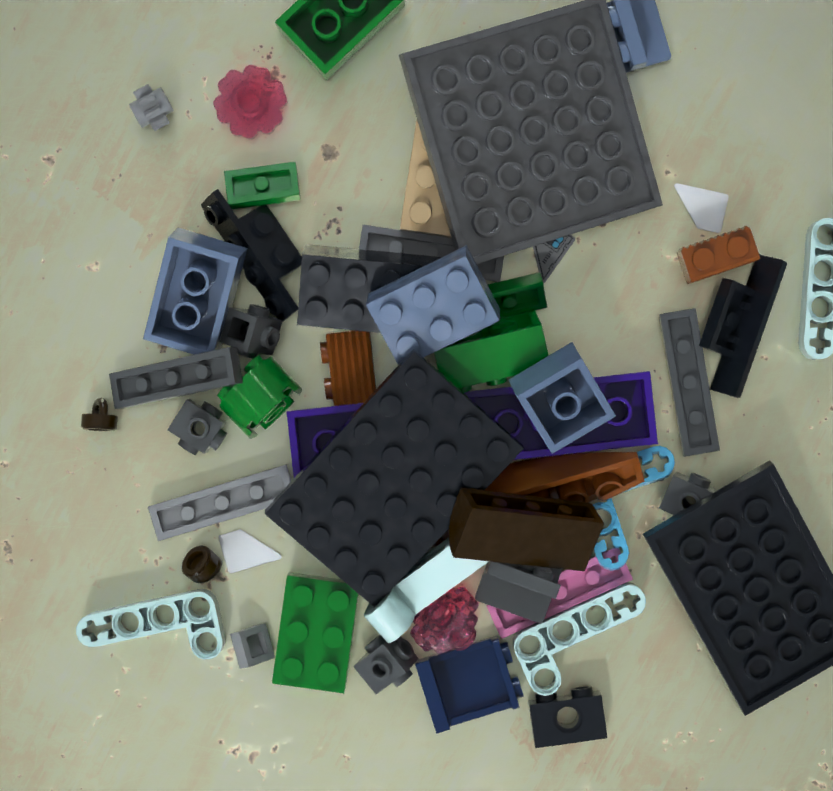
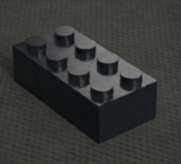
M306 244L302 253L297 325L381 333L366 306L368 294L442 257Z

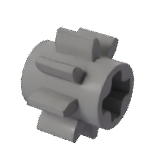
M149 84L133 92L137 100L130 103L129 106L142 128L150 124L152 129L156 131L170 123L166 115L174 110L161 87L153 91Z

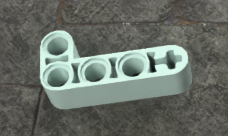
M823 218L811 224L806 234L798 344L802 355L812 360L825 359L833 353V241L830 245H824L817 239V230L820 226H827L833 232V218ZM820 261L825 262L830 267L831 274L827 281L819 280L814 274L815 265ZM817 297L823 298L828 304V312L822 318L817 317L811 307L812 302ZM827 322V328L819 329V340L825 341V347L819 348L816 353V348L810 346L809 342L810 339L817 337L818 327L810 328V323L821 324Z
M448 537L425 554L376 607L369 603L364 617L387 643H391L408 630L417 613L489 561L453 558Z
M624 583L545 619L543 623H536L516 632L513 638L514 651L533 691L539 695L547 696L552 695L559 689L561 674L552 654L641 614L646 605V598L642 590L633 583ZM625 591H628L631 595L637 594V598L633 600L634 607L628 609L625 604L614 608L619 614L613 617L611 608L605 602L606 599L611 597V602L616 604L624 599L623 593ZM598 605L603 607L605 617L600 623L590 624L586 621V612L591 606ZM561 620L572 624L570 636L564 639L556 638L552 632L555 623ZM528 635L537 637L540 642L537 651L531 654L524 653L519 648L522 638ZM546 668L553 671L554 680L550 685L539 686L534 681L535 674L540 669Z
M197 589L95 611L84 616L76 627L78 640L88 647H98L185 627L192 652L198 658L212 659L216 657L226 643L217 598L211 591L206 589ZM203 597L208 601L210 610L207 615L199 616L193 612L191 608L193 598ZM159 605H168L173 609L174 619L171 623H163L157 618L156 610ZM125 612H131L137 616L139 620L137 630L129 631L123 627L121 618ZM109 615H112V628L103 630L97 635V638L94 633H88L87 627L92 624V620H94L96 626L105 625L111 621ZM204 632L212 633L217 639L216 649L212 651L204 650L199 644L200 634Z

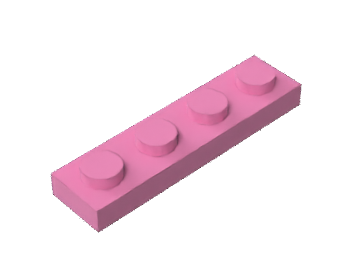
M613 548L603 553L602 556L604 559L610 558L612 563H617L618 555L621 552L619 548ZM595 556L590 558L585 571H562L558 580V584L561 586L556 599H551L545 619L633 580L626 563L620 569L610 571L600 566ZM486 605L501 639L537 623Z

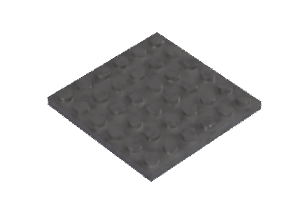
M584 0L399 54L455 251L467 245L476 264L663 205L606 0Z

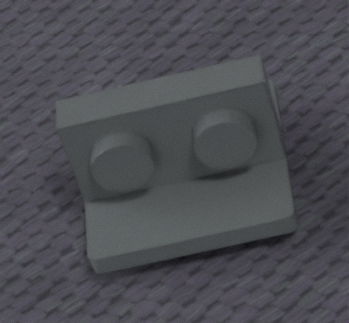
M489 561L484 569L475 599L534 622L543 623L551 599H556L561 586L558 584L562 569L550 568L551 574L535 567L533 571L519 566V564Z

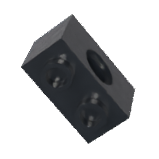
M592 686L572 688L571 695L557 696L556 692L547 696L535 694V700H528L535 748L608 738L602 695L599 691H593ZM564 707L574 708L577 711L575 721L567 725L560 723L557 720V714L560 709Z

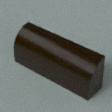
M460 488L450 518L449 544L453 558L585 571L604 522L592 503Z

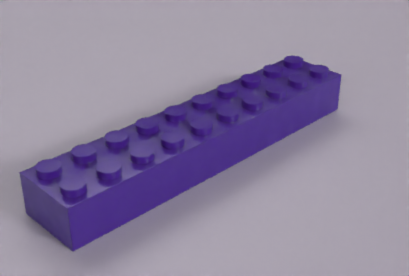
M650 371L593 377L616 417L553 454L519 402L512 386L464 393L523 445L524 449L514 460L658 444ZM363 403L286 411L294 478Z

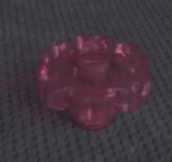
M248 65L243 70V73L237 70H230L219 81L218 89L222 95L215 98L213 105L217 111L216 114L220 123L230 124V131L234 136L252 140L258 135L259 131L270 135L283 122L280 110L288 103L282 82L272 80L271 73L267 68Z
M453 587L415 615L413 620L415 626L412 628L410 635L425 652L433 649L437 654H442L453 649L457 651L465 650L471 646L476 638L474 626L478 621V617L474 612L477 610L479 603L465 587L457 589Z

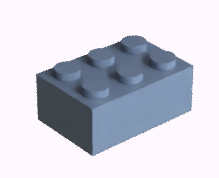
M178 227L167 240L143 339L193 355L221 349L223 343L220 342L229 307L233 306L247 248Z
M467 245L370 292L366 302L371 316L398 365L413 349L422 357H426L500 321V308Z

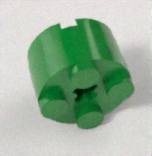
M260 355L256 356L244 368L246 374L242 377L243 383L223 387L217 395L222 400L219 407L249 439L258 435L254 429L259 425L266 430L295 402L290 397L293 392L299 395L302 392V388L272 357L262 359Z

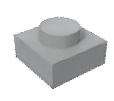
M266 623L230 634L240 669L275 658Z

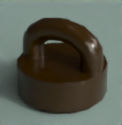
M98 398L93 404L92 414H82L81 428L89 431H115L117 429L118 416L108 415L107 401L104 398Z
M203 545L191 549L182 562L183 574L196 583L208 582L219 573L222 567L221 559L207 546Z

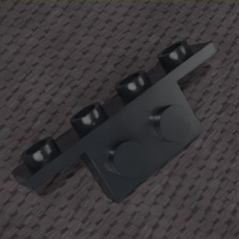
M219 189L213 191L201 204L207 221L212 226H215L225 242L247 248L243 264L245 276L264 298L266 308L271 310L270 313L284 322L298 310V306L280 279L301 267L302 256L267 205H261L238 219Z
M760 255V259L754 262L746 286L734 280L722 278L699 344L702 348L722 355L710 390L735 398L741 397L787 266L786 261Z

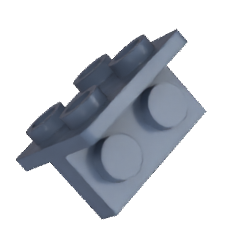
M611 0L607 2L626 73L670 60L671 53L655 0Z

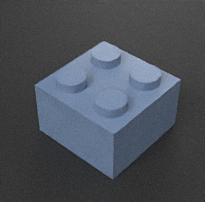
M573 342L509 379L516 397L552 454L616 417Z

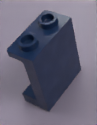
M498 635L427 656L415 662L436 734L450 730V726L509 708L513 710L520 708L517 699L524 697L518 676L511 678L507 668V664L513 663L508 643L500 644Z

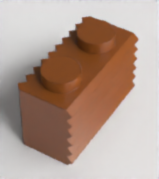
M747 226L734 231L731 230L728 233H723L720 236L717 235L699 243L696 242L693 245L690 244L687 247L680 248L677 252L687 284L760 259L751 229Z
M348 331L326 334L327 342H320L322 364L329 363L331 378H324L326 400L333 399L334 406L364 403L376 390L370 332Z

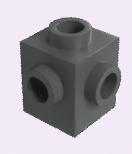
M250 304L249 309L229 307L220 342L231 347H237L239 355L252 359L258 356V354L273 355L275 346L280 338L279 332L283 321L269 316L271 310L259 305Z
M187 399L169 426L168 431L180 438L178 445L193 455H196L198 451L205 454L208 453L210 448L215 451L219 448L227 435V432L222 430L227 422L220 419L223 412L208 402L204 401L202 406H200L191 399ZM198 422H202L205 426V431L202 435L198 434L195 429Z
M676 472L671 479L659 509L674 516L693 505L687 501L686 496H692L697 503L716 492V489L710 486L711 480L699 474L691 473L690 477Z
M379 635L364 647L367 653L353 667L373 692L378 694L391 683L398 687L412 676L413 673L410 668L419 658L414 653L411 644L401 636L395 641L387 643Z

